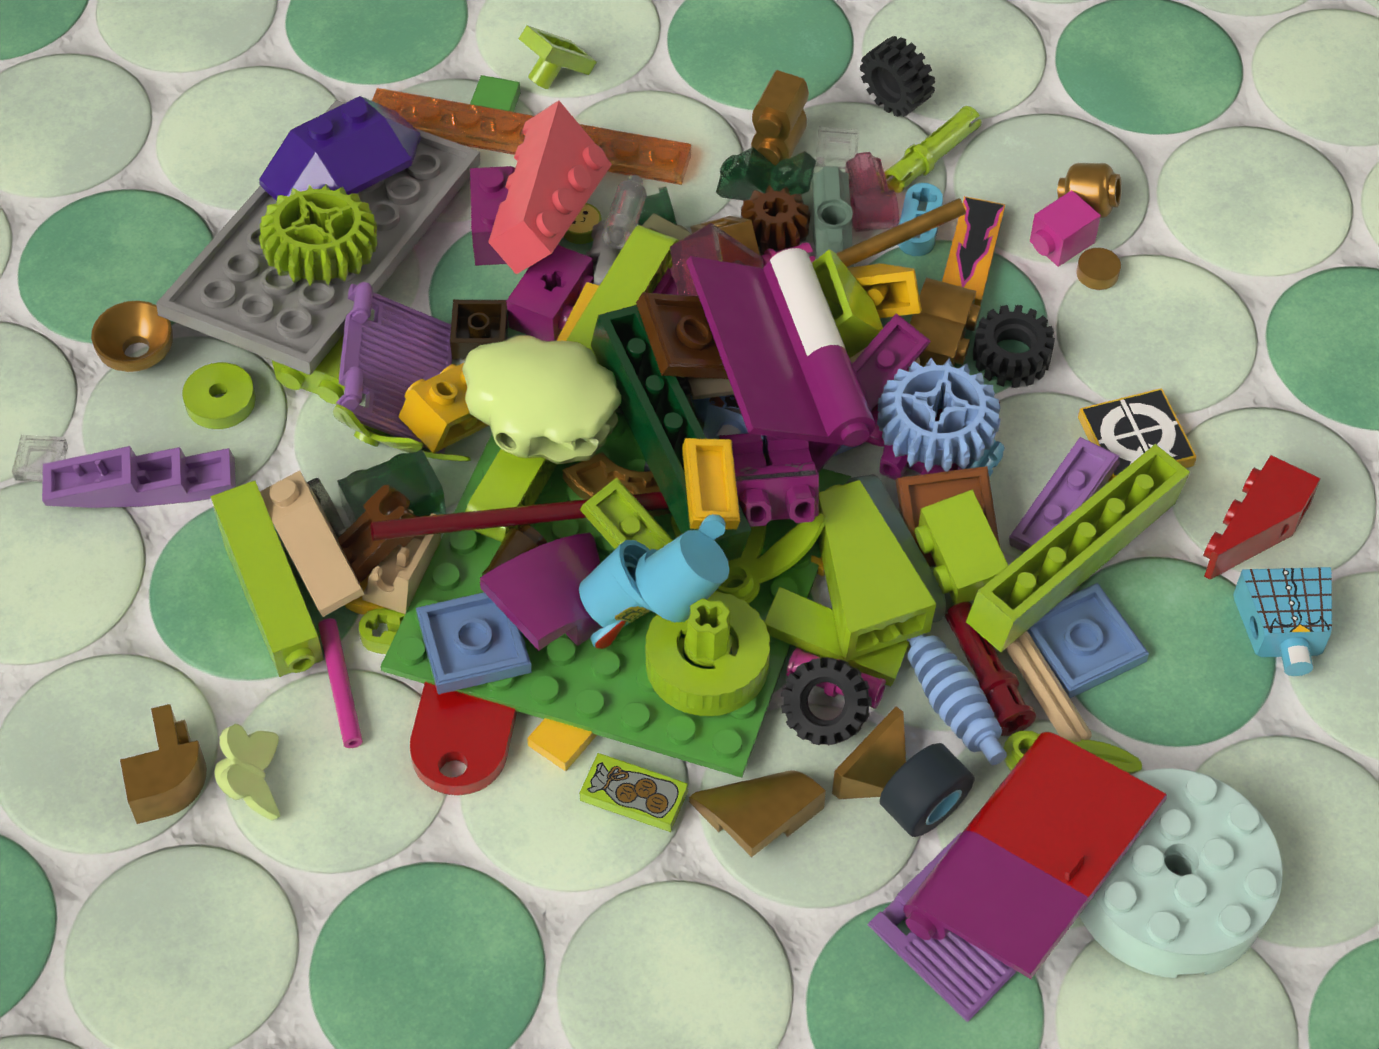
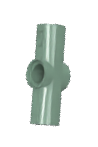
M824 166L821 171L813 173L812 176L813 242L816 259L829 249L838 253L853 246V211L850 206L849 175L841 171L838 166Z

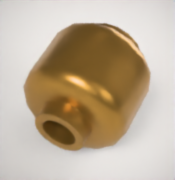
M1075 163L1069 168L1066 178H1060L1058 181V199L1072 190L1098 212L1101 218L1107 217L1113 207H1118L1120 204L1121 177L1119 174H1114L1113 169L1106 163Z

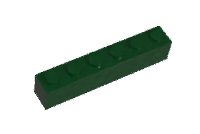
M637 305L600 314L597 318L590 346L599 365L612 371L615 375L617 389L621 394V404L619 406L681 534L688 530H698L690 529L682 446L685 438H707L676 376L661 375ZM740 505V523L738 528L725 529L723 535L714 539L723 550L728 561L741 558L752 531Z

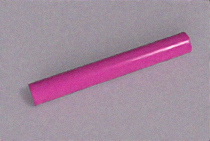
M328 618L320 621L318 628L341 736L345 748H356L363 743L337 621Z

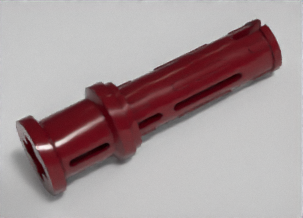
M957 603L947 610L948 614H945V619L949 623L964 655L973 669L980 688L987 698V703L990 704L994 712V717L1002 728L1001 736H1011L1016 732L1024 731L1036 719L1033 707L1025 704L1018 691L1019 681L1016 675L1009 670H1005L993 645L966 623L972 603Z

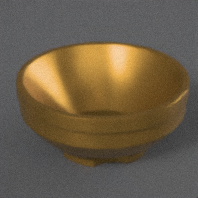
M126 301L108 308L98 317L92 328L91 339L97 355L108 367L118 371L135 372L156 365L167 355L173 343V329L170 320L158 316L157 305L145 301ZM144 343L149 346L148 351L142 356L129 357L125 354L126 349L132 344Z

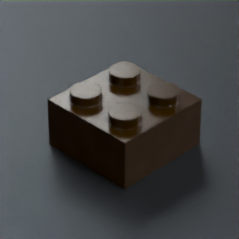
M453 299L450 333L452 359H466L468 353L480 345L507 340V300Z

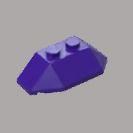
M359 96L291 129L259 178V184L276 201L278 195L289 197L292 188L301 192L307 190L309 184L313 189H322L327 184L329 189L333 191L344 187L347 195L359 193L412 166L417 146L421 139L420 132L396 111Z

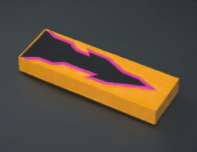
M964 196L963 206L966 214L958 218L942 282L975 290L974 304L981 306L1004 215L1005 204Z

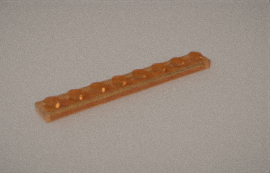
M381 88L376 89L372 99L373 102L396 111L416 129L463 146L515 155L517 147L524 142L525 135L522 133L525 122L534 117L527 114ZM579 124L593 142L602 148L606 157L612 163L607 172L678 185L683 184L691 158V144Z

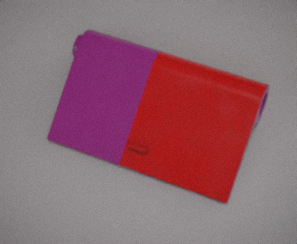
M1052 732L1041 733L906 902L903 911L907 917L905 921L907 927L916 936L924 940H930L931 938L942 940L951 931L1029 979H1032L1166 801L1167 794Z

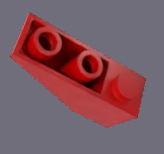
M1272 455L1269 456L1262 470L1254 467L1242 489V492L1247 495L1242 502L1236 499L1232 502L1223 520V524L1227 525L1223 535L1215 531L1204 551L1203 556L1210 559L1204 577L1211 580L1293 536L1312 503L1321 478Z

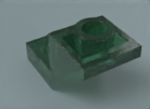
M751 147L738 155H731L723 162L720 168V178L716 193L722 198L744 201L750 200L753 190L766 193L770 185L774 191H781L787 186L790 195H803L810 190L816 160L806 151H803L790 159H783L775 166L754 147Z

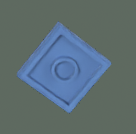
M1098 583L1064 598L1027 630L1069 698L1147 662L1149 652Z
M484 592L416 608L419 626L438 694L531 673V663L522 632Z

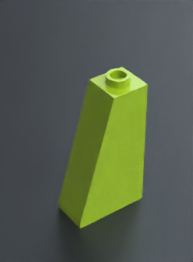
M254 480L210 496L224 547L279 677L289 673L306 671L315 663L323 661L324 658L318 634L256 481Z
M857 480L844 485H834L825 491L819 492V513L826 516V524L818 537V543L841 653L847 661L930 632L936 602L861 481Z

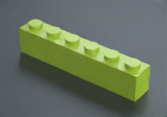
M1154 444L979 589L966 623L998 651L1002 652L1175 505L1190 471L1158 445Z

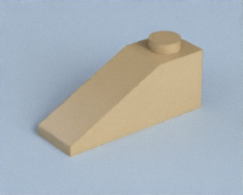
M299 470L260 491L269 516L322 617L364 595L361 585L321 504L301 471Z

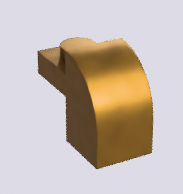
M170 704L151 708L159 750L120 759L128 804L137 824L171 816L185 809L197 798L206 780V762L198 740L190 741L185 719L176 721Z

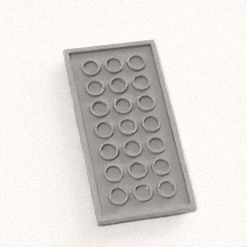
M336 100L326 112L344 104V102ZM417 129L420 132L421 139L417 146L412 166L358 193L360 201L369 204V208L372 214H374V220L377 222L376 252L371 257L370 264L363 265L360 274L348 272L346 281H342L339 278L331 279L329 286L324 280H316L310 286L307 279L303 278L293 283L289 274L279 276L277 269L268 265L263 249L260 247L261 217L267 211V205L275 204L277 201L259 186L157 301L158 316L311 375L344 334L346 315L354 307V301L348 299L350 285L352 283L358 285L361 282H367L373 288L374 293L380 290L470 178V168H478L480 165V151Z

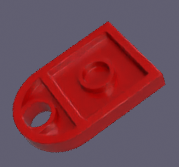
M425 682L410 738V754L416 774L428 787L443 794L467 795L486 788L500 775L505 766L518 711H515V708L458 691L438 694L434 684ZM450 761H460L467 766L465 772L457 777H447L440 772L441 768Z

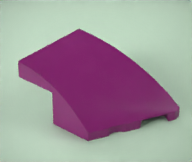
M590 532L571 535L540 545L501 564L480 577V588L538 651L563 634H566L578 646L589 639L593 633L603 628L586 611L579 594L580 583L601 563L595 538Z

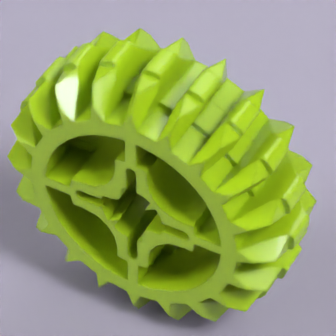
M309 184L307 190L300 192L292 188L289 197L278 195L275 204L267 205V211L261 217L260 247L263 249L268 265L275 267L279 276L289 274L293 283L302 278L307 279L310 286L316 280H324L329 286L331 279L339 278L342 281H346L348 272L360 274L361 267L370 264L371 257L376 252L377 222L374 220V214H372L369 204L361 202L358 193L347 195L344 187L333 191L329 189L327 184L322 189H313Z

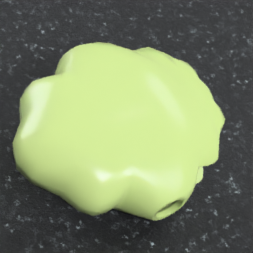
M519 335L502 342L480 345L471 350L465 359L462 370L467 384L465 401L471 415L491 427L496 444L510 454L522 458L543 457L556 464L588 461L605 444L607 437L617 426L618 417L615 410L621 404V394L617 389L615 375L612 371L599 365L591 349L580 343L572 341H543L530 335Z

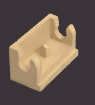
M441 534L415 536L405 547L398 544L372 570L368 577V585L364 590L362 600L406 614L441 541Z

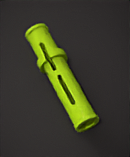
M963 106L959 112L920 144H912L906 149L903 158L884 171L883 179H888L893 175L891 179L885 182L886 186L895 193H901L917 177L922 174L924 176L929 174L940 158L981 126V119H977L971 124L974 119L980 116L979 113L971 106Z

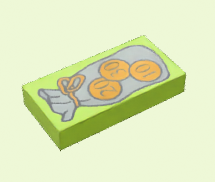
M597 753L579 796L582 802L671 832L687 796L688 783Z

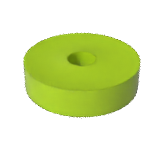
M226 362L207 364L195 370L187 378L182 390L188 416L196 424L208 429H225L241 423L250 415L256 401L250 375L243 368ZM218 394H224L222 397H214Z

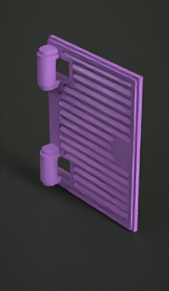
M361 282L358 285L352 283L349 288L348 299L354 301V307L346 315L338 382V384L345 386L344 395L336 404L338 403L351 410L361 424L395 437L411 438L423 443L398 416L406 400L404 395L414 382L419 379L428 380L440 374L447 366L452 364L450 348L451 324L374 293L373 288L367 282ZM371 309L375 310L374 321L368 319L371 316ZM362 394H366L365 407L359 405L362 402ZM445 448L438 451L437 453L444 454Z
M959 833L897 894L894 901L882 912L880 911L867 925L968 1022L1017 971L951 931L942 940L933 938L924 940L916 936L912 931L906 936L897 927L906 917L903 911L904 905L961 834Z

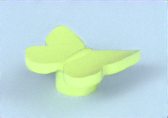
M234 724L222 730L219 738L220 747L227 758L220 760L215 766V778L218 786L234 800L243 798L252 810L267 819L275 820L279 818V810L264 779L266 776L264 770L268 767L276 752L279 736L269 731H256L247 735L244 728L239 724Z

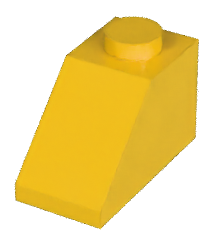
M881 263L848 268L874 301L879 318L893 317L896 313L899 316L921 313L922 309L914 268Z

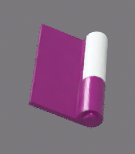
M800 248L783 250L774 255L763 268L690 256L686 264L748 433L838 444L848 447L858 446L866 442L875 429V421L806 251Z

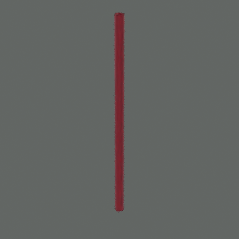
M661 492L633 494L647 511L669 509ZM589 499L374 521L370 524L371 537L373 541L582 519L586 518V516L580 509Z

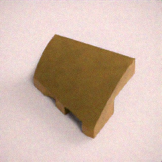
M790 770L697 791L689 796V802L718 832L724 829L752 858L782 833L789 837L823 810L826 790L809 776L799 771Z

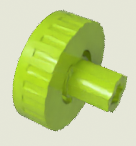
M715 591L707 600L702 598L690 606L689 619L685 622L674 623L656 614L652 618L646 634L645 652L648 679L660 698L672 707L685 713L699 716H718L733 712L753 700L766 682L770 659V635L767 631V626L764 620L761 619L760 614L749 606L747 602L731 594H724ZM683 650L685 651L687 657L695 664L704 667L714 666V669H702L691 665L686 661L683 655Z

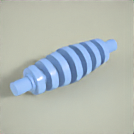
M922 634L908 639L907 641L911 645L908 652V660L915 669L918 681L922 684V689L929 699V704L933 710L939 714L946 725L951 727L954 734L962 739L963 744L970 751H982L991 765L1001 763L1007 756V753L998 741L1002 734V728L998 720L994 718V712L990 704L987 703V698L975 676L969 672L968 668L957 659V656L949 648H946L945 643L938 636Z

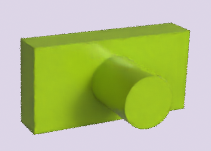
M526 25L518 38L540 56L529 73L528 78L544 89H549L562 67L589 75L597 63L596 60L571 40Z

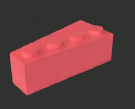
M559 100L525 122L522 130L525 139L517 147L514 156L518 162L514 173L508 176L505 186L508 189L507 198L500 203L488 241L516 275L552 254L612 165L602 148L593 142Z

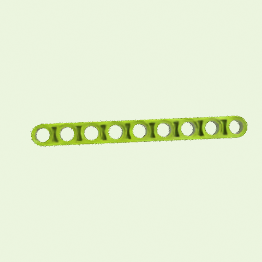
M640 225L636 226L566 341L580 343L593 352L590 345L598 315L637 305L636 301L643 292L653 293L659 281L665 275L668 268L673 269L680 250V240ZM500 449L472 495L465 512L534 505L557 464L543 457H517ZM518 525L473 531L502 542L509 528H516Z

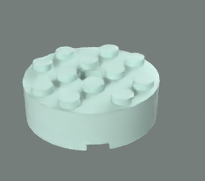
M1173 768L1154 769L1136 773L1133 776L1166 793L1167 799L1079 916L1087 930L1104 949L1125 964L1140 971L1168 978H1176L1178 974L1205 972V975L1215 973L1231 965L1247 952L1275 909L1282 887L1283 876L1282 861L1276 839L1269 825L1253 804L1235 789L1213 777L1194 771ZM1177 870L1179 872V875H1176L1173 872Z

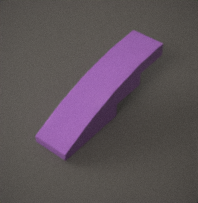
M131 446L44 463L42 501L45 506L110 508L144 507L211 499L210 496L236 487L235 458L229 448L186 457L180 447L136 456Z

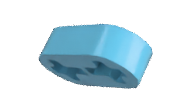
M918 183L911 186L905 195L899 225L942 206L943 194L940 189L929 183ZM920 201L928 202L926 212L918 211ZM938 227L922 233L920 238L914 237L898 244L899 248L911 256L928 254L935 245Z

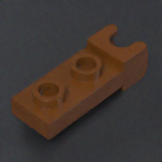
M383 485L363 505L366 511L338 538L359 583L398 544L405 547L415 537L372 540L371 522L418 517L407 509L410 505V500L390 485Z

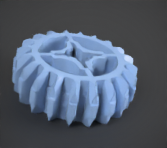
M931 357L925 367L913 361L909 367V372L898 369L894 380H887L883 394L878 401L877 410L879 413L877 424L879 430L883 431L884 445H893L895 457L908 455L907 461L910 467L918 461L925 463L927 472L934 465H941L946 472L949 471L952 463L965 469L969 464V459L980 461V458L984 455V450H990L994 444L995 435L999 431L1000 404L999 399L994 398L993 385L984 384L982 373L969 375L970 370L967 363L959 369L953 367L950 358L944 365H936ZM938 409H942L939 421H935Z

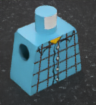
M1331 568L1243 569L1233 596L1255 654L1260 657H1282L1284 672L1289 676H1302L1310 673L1313 670L1311 656H1318L1324 652L1332 631Z

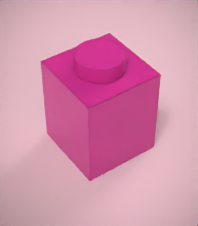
M1071 190L1034 214L1030 242L1039 254L1048 257L1059 267L1095 243L1101 215Z

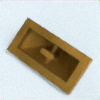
M895 706L834 771L832 794L838 799L880 797L887 782L906 763L904 712Z

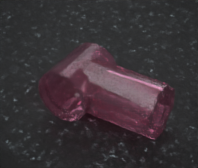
M871 152L857 153L854 158L845 164V173L849 175L850 206L853 211L852 225L854 231H873L898 226L899 209L897 197L894 190L888 189L881 159L873 156Z

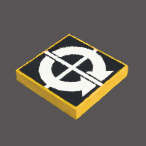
M1162 388L1080 408L1078 419L1088 440L1119 455V465L1108 482L1154 444L1158 445L1185 468L1195 465L1197 457Z

